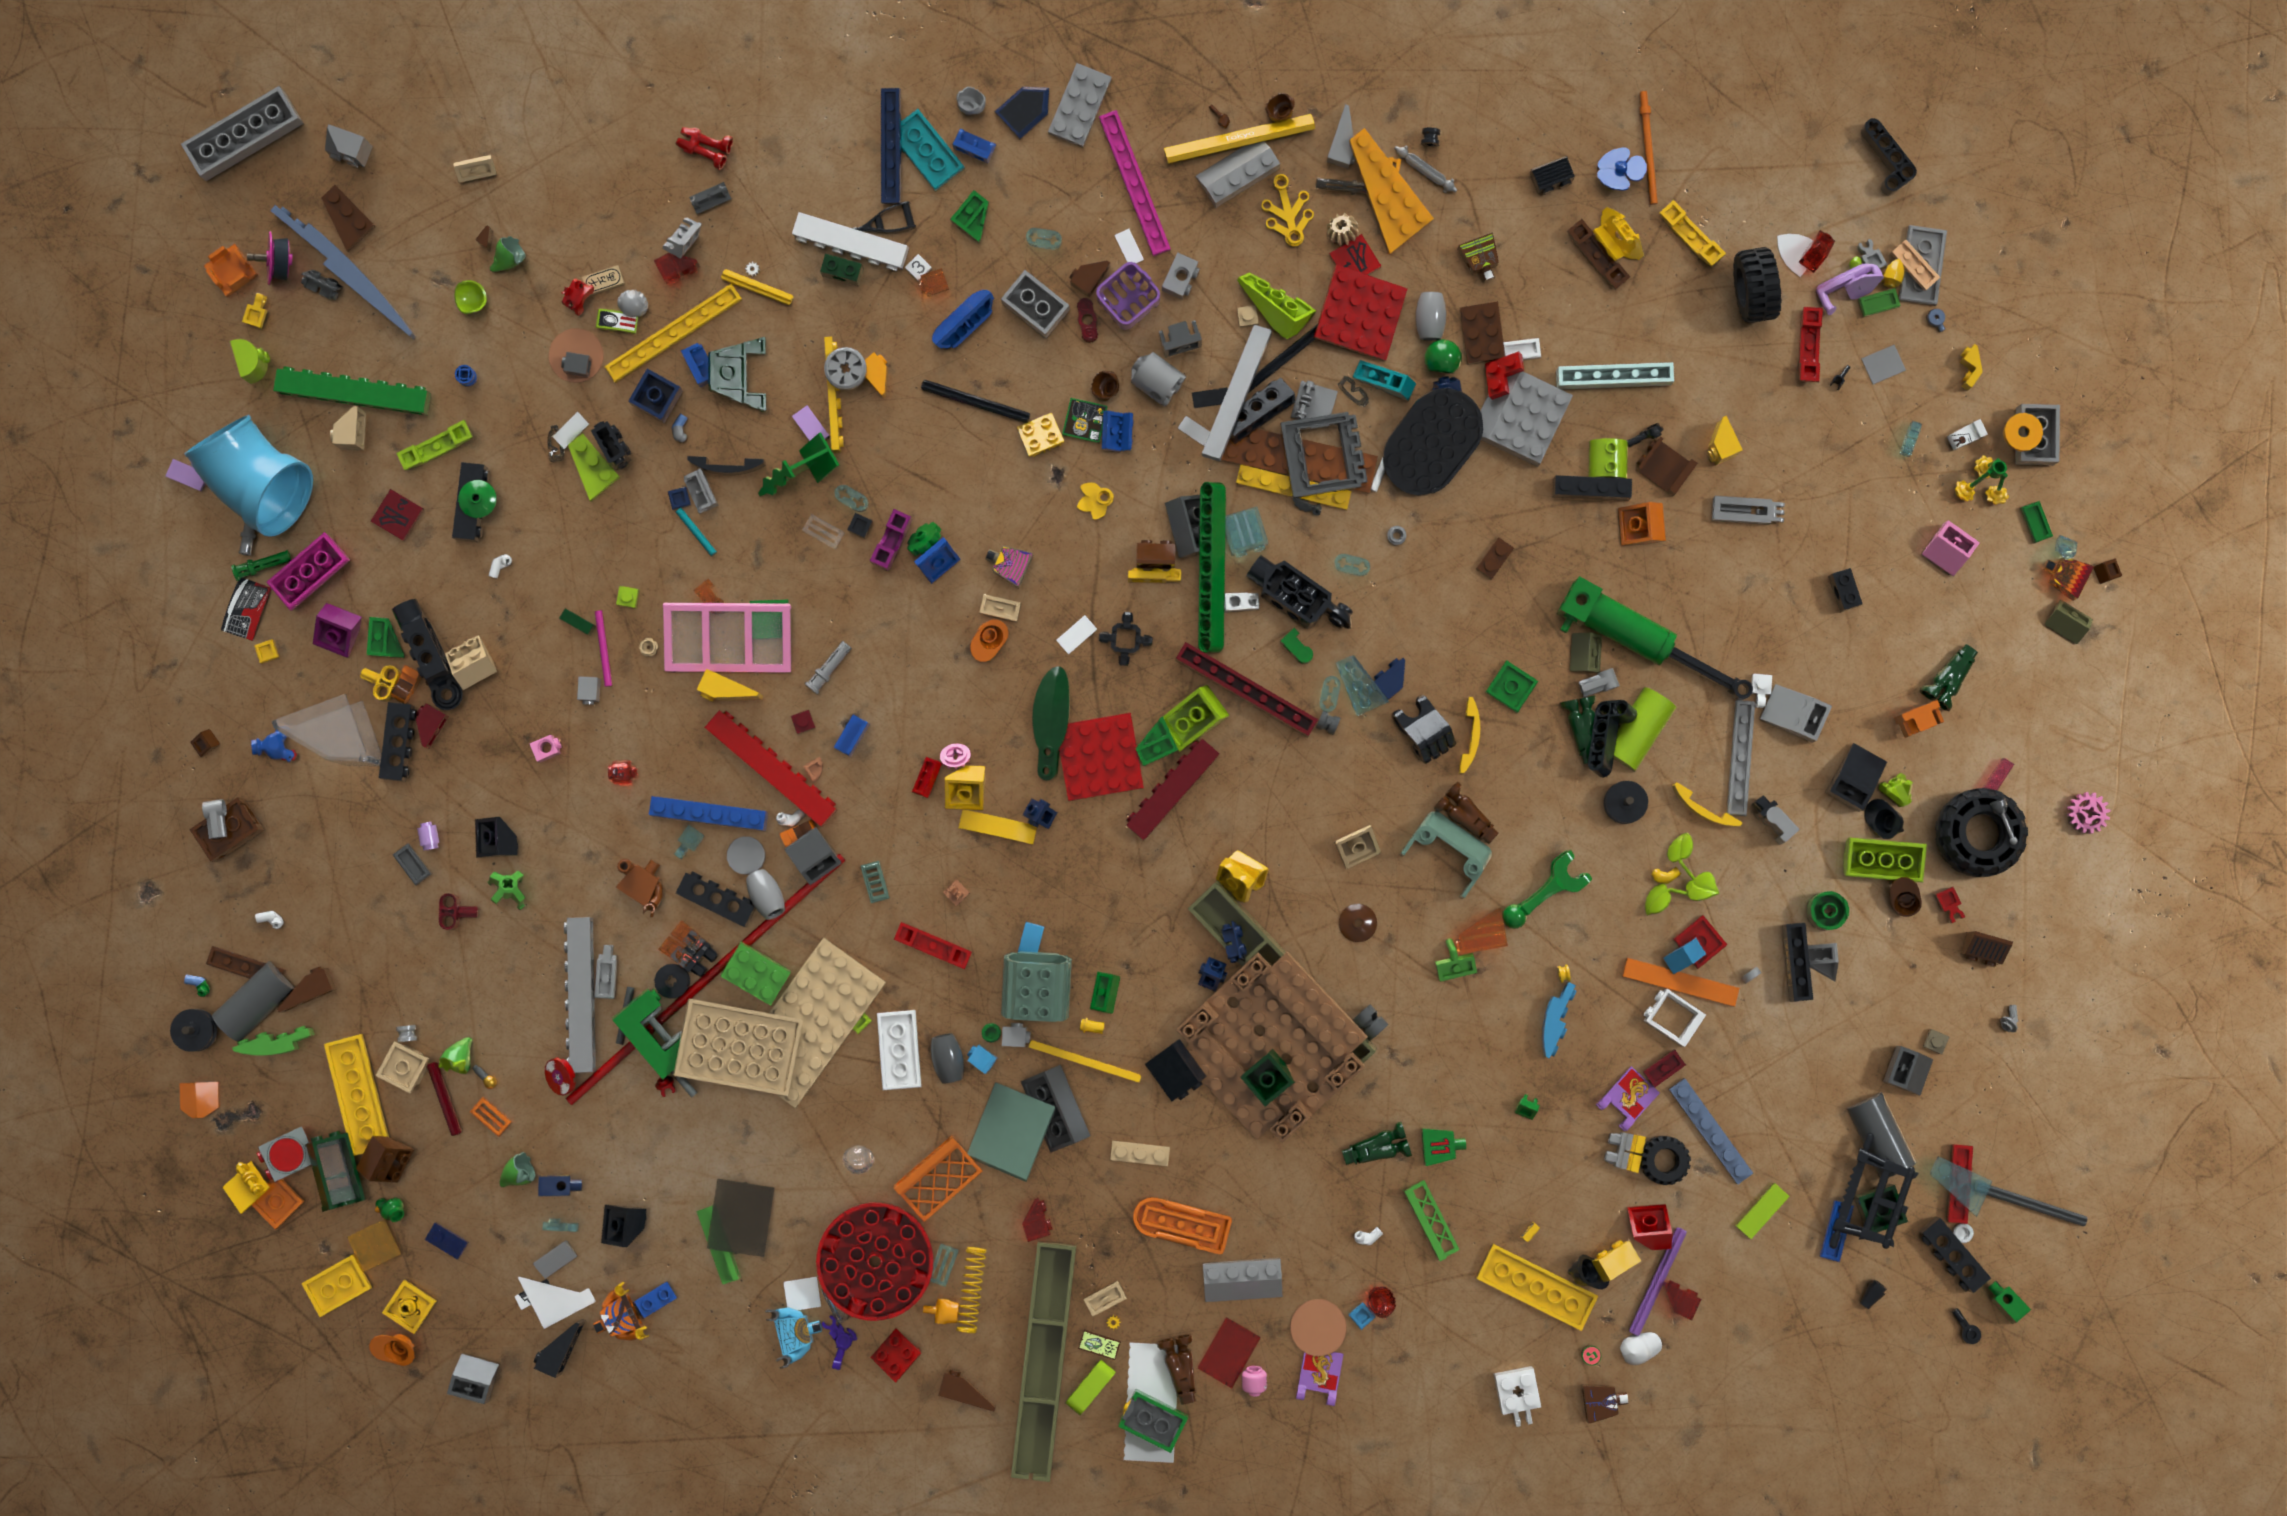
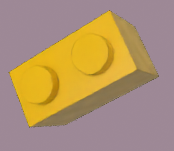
M1622 1240L1615 1242L1611 1245V1250L1608 1252L1606 1250L1601 1251L1596 1255L1597 1259L1592 1261L1603 1282L1611 1281L1641 1262L1630 1241L1622 1242Z

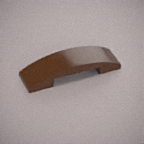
M1583 219L1579 220L1567 231L1589 263L1615 290L1630 278L1619 262L1616 263L1607 254L1605 248L1597 241L1593 235L1594 232Z

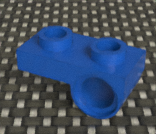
M665 1282L634 1301L633 1304L642 1319H644L677 1297L668 1282Z

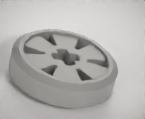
M842 347L829 354L825 361L824 372L830 384L835 388L851 390L858 387L864 381L867 365L863 356L857 350ZM848 364L850 371L842 373L841 366Z

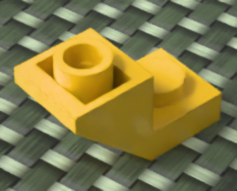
M1976 344L1970 348L1967 346L1960 355L1963 358L1959 363L1969 369L1962 379L1965 382L1961 386L1967 391L1973 387L1983 373L1979 349Z

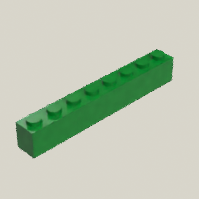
M286 366L283 369L277 368L273 391L280 395L428 416L431 393L422 386L407 388V385L402 383H396V386L388 385L389 382L377 380V383H373L367 378L359 377L358 380H353L347 375L332 377L333 374L321 372V375L313 374L314 371L302 369V372L295 371V368Z

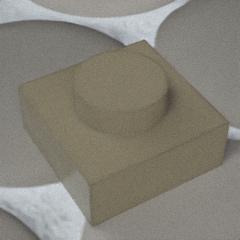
M1930 1029L1923 1047L1942 1055L1949 1036Z

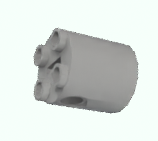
M1154 352L1139 357L1131 368V383L1164 407L1168 405L1173 394L1178 392L1183 381L1186 379L1182 372Z

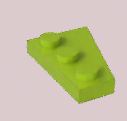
M583 433L568 445L590 501H593L620 478Z

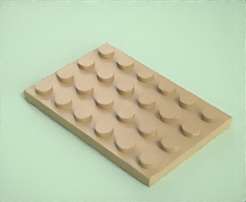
M688 998L673 1075L788 1096L803 1020Z

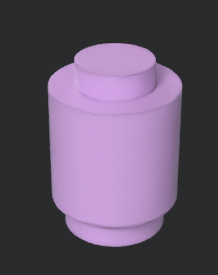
M432 822L420 824L421 828H417L423 851L439 848L438 843L440 842L436 825H432Z

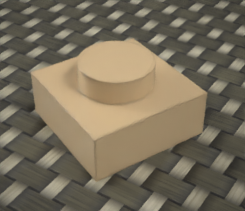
M1256 305L1237 308L1240 328L1259 325Z

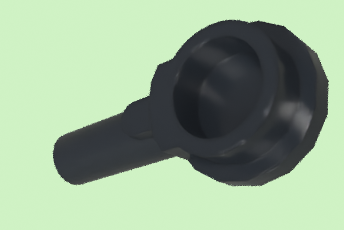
M1655 423L1645 428L1639 435L1627 440L1629 447L1640 443L1645 438L1651 437V439H1655L1661 436V432L1664 430L1663 426Z
M1959 1308L1954 1309L1952 1313L1962 1327L1963 1340L1968 1344L1978 1343L1981 1339L1980 1329L1975 1325H1970Z

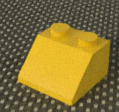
M1727 415L1722 417L1716 424L1708 446V457L1715 465L1736 457L1743 450Z

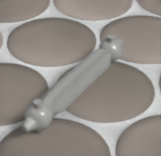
M1395 146L1394 149L1398 155L1397 159L1405 158L1406 162L1437 185H1442L1444 188L1443 192L1457 191L1454 186V179L1446 180L1442 173L1413 153H1408V146Z

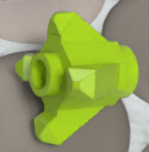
M1899 773L1896 778L1889 781V784L1886 782L1879 784V790L1891 798L1898 807H1904L1912 802L1911 789L1913 782L1906 780V775Z

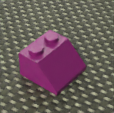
M326 603L316 616L313 644L348 658L359 634L362 617Z

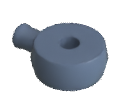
M1932 309L1927 315V321L1931 326L1938 327L1939 331L1942 332L1946 329L1943 325L1945 314L1940 309Z

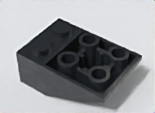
M1853 743L1825 793L1858 812L1864 811L1874 793L1887 761Z

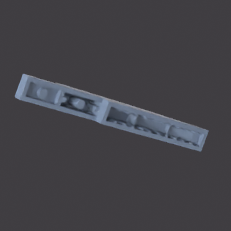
M274 205L270 210L273 214L328 258L323 263L324 266L414 340L416 336L388 300L333 243L310 223L306 226L298 218L294 221L289 217L291 213L283 206L280 209Z

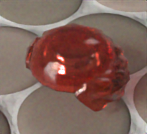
M1374 1287L1369 1292L1367 1307L1377 1317L1386 1318L1395 1310L1396 1298L1393 1297V1293L1387 1287Z

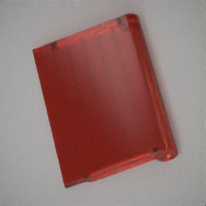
M1226 1317L1198 1369L1226 1386L1233 1388L1261 1337Z

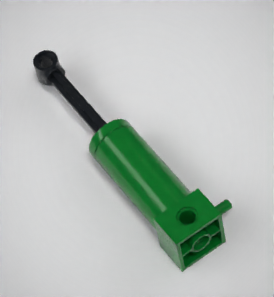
M1580 576L1573 582L1556 613L1565 618L1560 628L1564 633L1568 632L1572 623L1579 627L1584 624L1659 666L1664 659L1670 657L1728 689L1727 692L1732 694L1737 700H1744L1753 693V686L1749 681L1741 680L1737 677L1733 679L1674 647L1677 637L1676 633L1601 593L1602 588ZM1576 598H1580L1583 601V605H1579L1576 602ZM1739 685H1743L1746 688L1745 695L1739 694Z

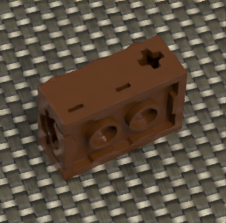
M237 797L226 805L225 824L227 837L209 839L207 819L189 829L210 862L220 861L264 831V828L243 798Z

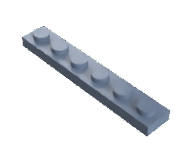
M1683 1078L1668 1089L1735 1183L1738 1185L1753 1174L1752 1170L1687 1080Z

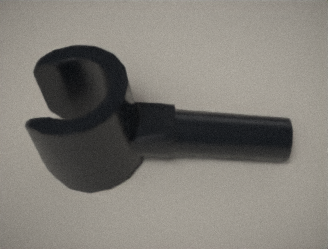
M1846 365L1840 375L1834 376L1830 386L1836 383L1839 385L1837 390H1840L1845 382L1844 377L1851 367Z

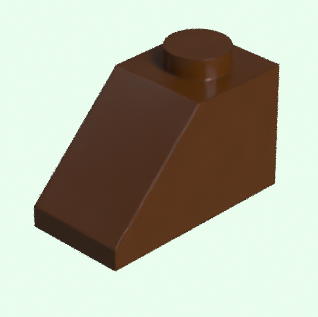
M1106 260L1081 265L1078 270L1075 268L1069 277L1071 279V286L1090 298L1111 267L1110 262Z

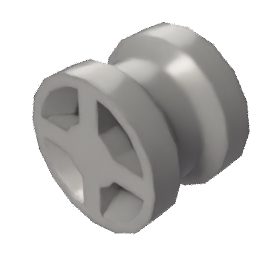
M416 1025L396 1027V1031L399 1032L397 1042L416 1041L417 1036L414 1033Z

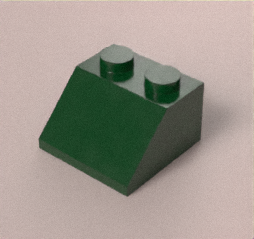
M1274 1049L1270 1050L1240 1076L1265 1107L1294 1083L1286 1063Z

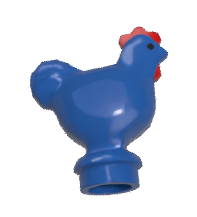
M278 727L274 733L267 735L263 741L259 738L251 740L253 755L260 756L264 752L270 759H282L288 762L294 761L297 756L295 750L285 748L284 742L288 737V730L285 727Z

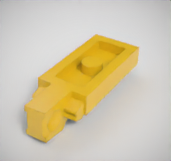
M1133 568L1132 571H1128V582H1181V569L1171 568L1169 571H1163V569L1154 568L1151 571H1144L1142 568Z

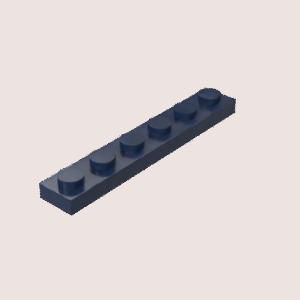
M881 88L882 204L901 203L900 88Z

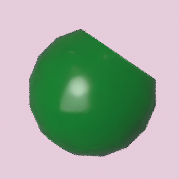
M1440 339L1431 343L1424 354V363L1430 371L1454 374L1462 362V353L1459 347L1454 342L1446 339Z

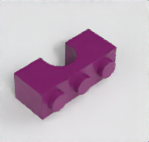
M893 509L886 524L883 538L877 544L872 554L871 564L887 571L890 570L913 520L911 516Z

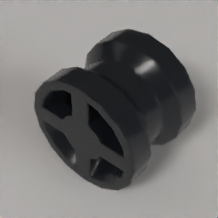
M1432 127L1423 128L1422 134L1424 137L1421 140V145L1425 147L1440 146L1438 138L1441 135V130Z

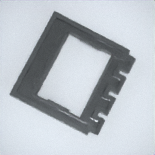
M1348 412L1280 423L1293 498L1361 488L1362 483L1368 482L1366 469L1358 470V467L1365 464L1362 450L1355 451V448L1361 447L1359 431L1352 432V429L1358 428L1356 415H1349ZM1338 424L1347 479H1335L1310 485L1300 430L1316 429Z

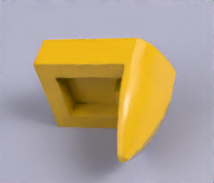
M1901 259L1894 260L1882 273L1884 278L1881 282L1884 283V286L1895 288L1902 283L1904 266Z

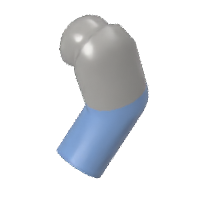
M681 413L671 429L673 438L683 443L687 439V435L683 433L682 427L688 418Z

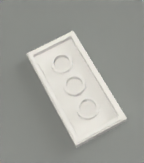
M916 1010L877 1013L883 1090L922 1087Z

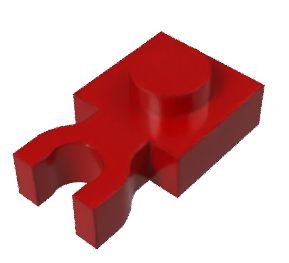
M1954 886L1935 894L1942 912L1948 911L1950 923L1956 922L1954 919L1955 913L1959 914L1960 919L1965 918L1964 913L1958 908V905L1962 903Z

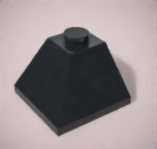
M501 817L475 819L476 858L517 855V836Z
M605 1204L601 1243L628 1247L645 1228L646 1209Z

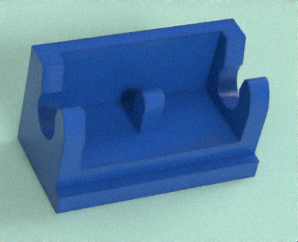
M963 129L959 130L952 144L953 149L987 164L996 147L995 143L968 133Z
M696 343L681 350L699 387L701 388L708 384V356L702 344Z

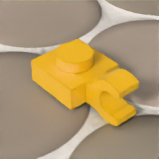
M257 293L254 304H247L242 320L243 323L262 329L267 310L262 308L266 304L267 296Z

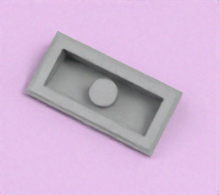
M566 1240L535 1261L533 1265L546 1279L576 1258L577 1255Z

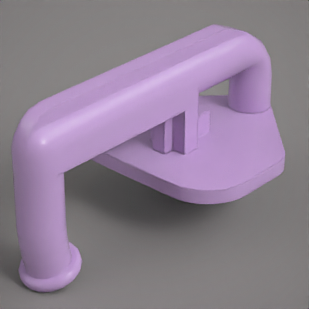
M1861 264L1818 285L1816 292L1827 315H1832L1836 311V306L1831 304L1827 294L1845 286L1850 299H1858L1871 293L1884 276L1877 265Z

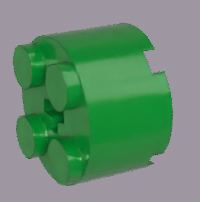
M1821 892L1809 900L1806 913L1813 927L1820 930H1834L1840 928L1848 919L1849 905L1847 900L1836 892ZM1827 908L1831 909V912L1828 914L1824 912Z

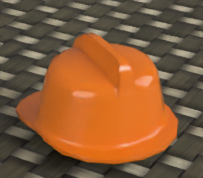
M993 619L979 626L970 644L971 654L976 660L980 662L991 660L1004 645L1009 633L1004 622Z
M403 1334L394 1336L379 1335L374 1337L369 1344V1350L372 1355L382 1361L406 1366L411 1364L415 1358L413 1350L415 1344L412 1343L409 1337Z

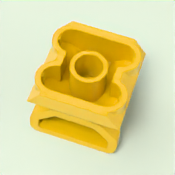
M1237 850L1232 856L1225 858L1219 865L1216 880L1227 890L1231 891L1236 900L1245 903L1249 901L1252 889L1257 891L1264 886L1269 869Z

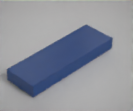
M1834 1200L1820 1257L1840 1262L1847 1234L1840 1233L1841 1236L1835 1249L1830 1248L1829 1243L1835 1232L1833 1231V1226L1840 1215L1838 1210L1842 1208L1840 1204L1842 1202ZM1851 1205L1846 1222L1850 1223L1851 1216L1853 1213V1205Z

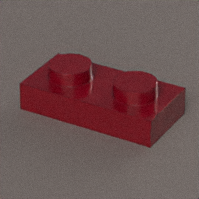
M1673 1049L1645 1069L1643 1073L1655 1088L1686 1066L1676 1050Z

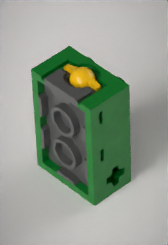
M1135 1389L1130 1401L1123 1407L1124 1412L1118 1427L1171 1453L1188 1420V1414Z

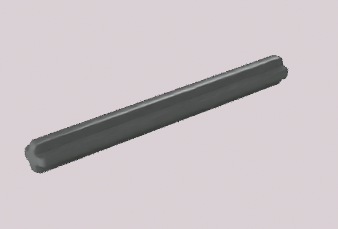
M1979 1181L1975 1184L1974 1190L1976 1192L2080 1226H2085L2087 1223V1216Z

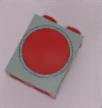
M302 1127L258 1147L259 1152L256 1154L260 1162H265L268 1168L264 1171L269 1181L273 1179L274 1183H277L278 1180L311 1165L307 1147H305V1144L309 1143Z

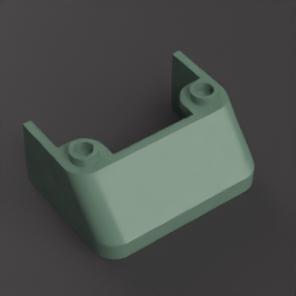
M1432 811L1427 814L1399 855L1403 857L1415 840L1422 845H1429L1438 836L1468 857L1463 871L1471 880L1459 896L1463 899L1484 871L1492 857V851L1487 845L1438 811Z

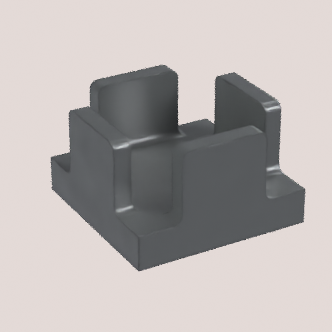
M1195 320L1191 322L1193 335L1190 334L1186 321L1168 326L1169 342H1166L1163 331H1159L1165 358L1202 347V338Z

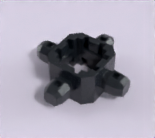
M1124 612L1122 615L1123 623L1114 625L1112 627V634H1109V632L1099 633V641L1101 643L1108 644V642H1111L1113 652L1121 654L1119 656L1120 666L1129 665L1130 657L1128 655H1135L1139 652L1140 644L1143 647L1152 646L1153 642L1152 636H1141V629L1137 625L1131 624L1133 622V614L1131 612ZM1117 630L1136 631L1135 648L1116 647Z

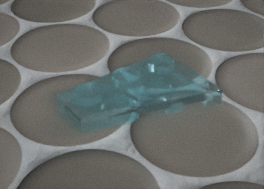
M1354 655L1336 662L1357 716L1389 702Z
M1937 1156L1930 1175L1969 1209L1974 1216H1978L1993 1181Z

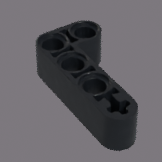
M1875 118L1869 119L1863 125L1861 134L1891 172L1882 182L1881 190L1885 195H1893L1911 182L1917 174V169L1882 123ZM1879 141H1885L1887 147H1881ZM1891 155L1897 156L1899 162H1893ZM1902 170H1907L1910 173V177H1905ZM1887 182H1893L1895 189L1889 188Z
M1625 700L1603 701L1597 705L1595 710L1588 767L1602 778L1607 777L1612 771L1618 725L1631 723L1637 716L1636 709Z

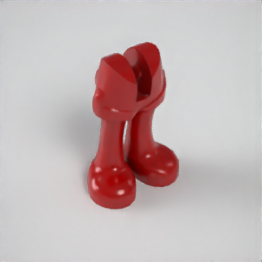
M682 127L680 134L690 138V141L677 138L675 144L687 154L693 155L697 153L710 159L713 162V166L721 170L727 161L725 154H730L733 137L728 135L722 140H715L702 134V131L698 128ZM700 143L718 149L723 153L710 151L700 146Z

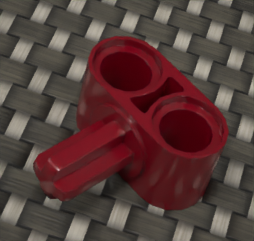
M446 893L441 896L439 900V925L441 928L455 930L459 926L460 918L478 917V907L460 906V899L457 895ZM449 897H452L454 900V904L451 907L446 905V900ZM448 916L453 918V924L450 927L445 924Z

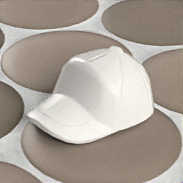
M1641 1333L1639 1336L1631 1335L1625 1338L1620 1350L1626 1363L1640 1365L1661 1351L1662 1342L1655 1333Z

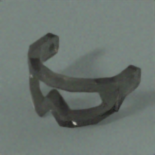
M1344 376L1338 382V387L1354 403L1362 407L1369 403L1366 392L1361 387L1355 388V381ZM1345 382L1351 383V392L1359 391L1364 398L1359 401L1343 387Z
M557 425L551 426L547 437V448L552 450L549 452L548 457L552 463L563 461L565 456L564 449L560 445V454L554 455L553 458V454L558 451V448L551 445V437L559 431Z

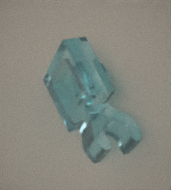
M688 825L678 839L682 844L674 855L682 860L689 849L693 852L696 850L705 836Z

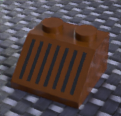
M1977 931L1966 932L1961 955H1965L1966 960L1977 962L1979 959L1985 961V965L1996 967V964L2002 965L2013 941Z

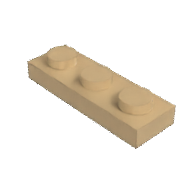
M1112 1140L1110 1160L1168 1166L1170 1147Z

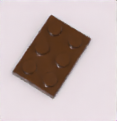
M1499 302L1460 307L1468 365L1494 361L1505 357Z

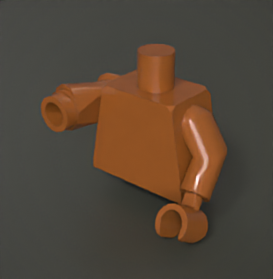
M629 859L620 860L617 869L626 876L619 882L616 888L644 906L643 914L649 910L651 911L650 917H653L655 909L663 898L661 879L654 875L660 865L651 859L647 866L643 868L638 864L635 865Z

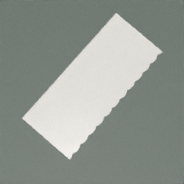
M1129 1343L1131 1348L1129 1350L1130 1358L1128 1364L1130 1368L1128 1369L1129 1378L1127 1381L1129 1387L1127 1389L1128 1398L1126 1403L1130 1401L1135 1389H1138L1176 1408L1177 1393L1164 1362L1165 1351L1159 1350L1157 1344ZM1174 1345L1175 1352L1178 1354V1347ZM1125 1430L1126 1437L1124 1442L1126 1446L1124 1448L1125 1456L1123 1460L1174 1463V1448L1170 1453Z

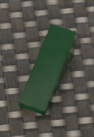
M566 608L559 617V619L588 636H591L596 628L594 624Z

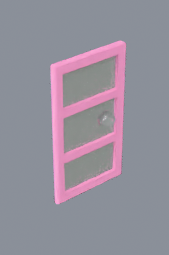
M663 603L665 671L705 672L708 669L713 672H791L790 604Z

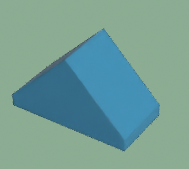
M1694 938L1663 959L1672 974H1675L1694 964L1706 953L1697 938Z

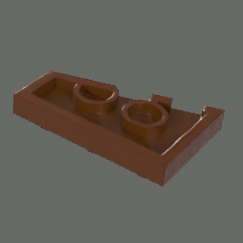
M336 185L321 197L347 252L375 227Z

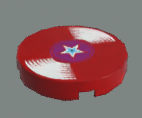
M559 1057L547 1061L544 1073L549 1087L558 1095L564 1096L571 1093L576 1085V1082L574 1083L573 1080L575 1072L567 1060L560 1059Z

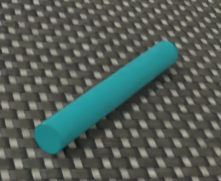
M679 508L676 514L711 557L715 555L717 551L685 511Z

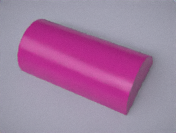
M324 532L266 583L286 607L292 611L345 566L350 559L338 544Z

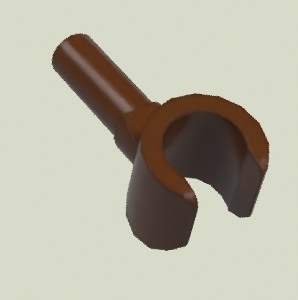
M1211 104L1209 108L1220 118L1217 123L1226 129L1230 123L1228 115L1222 114Z

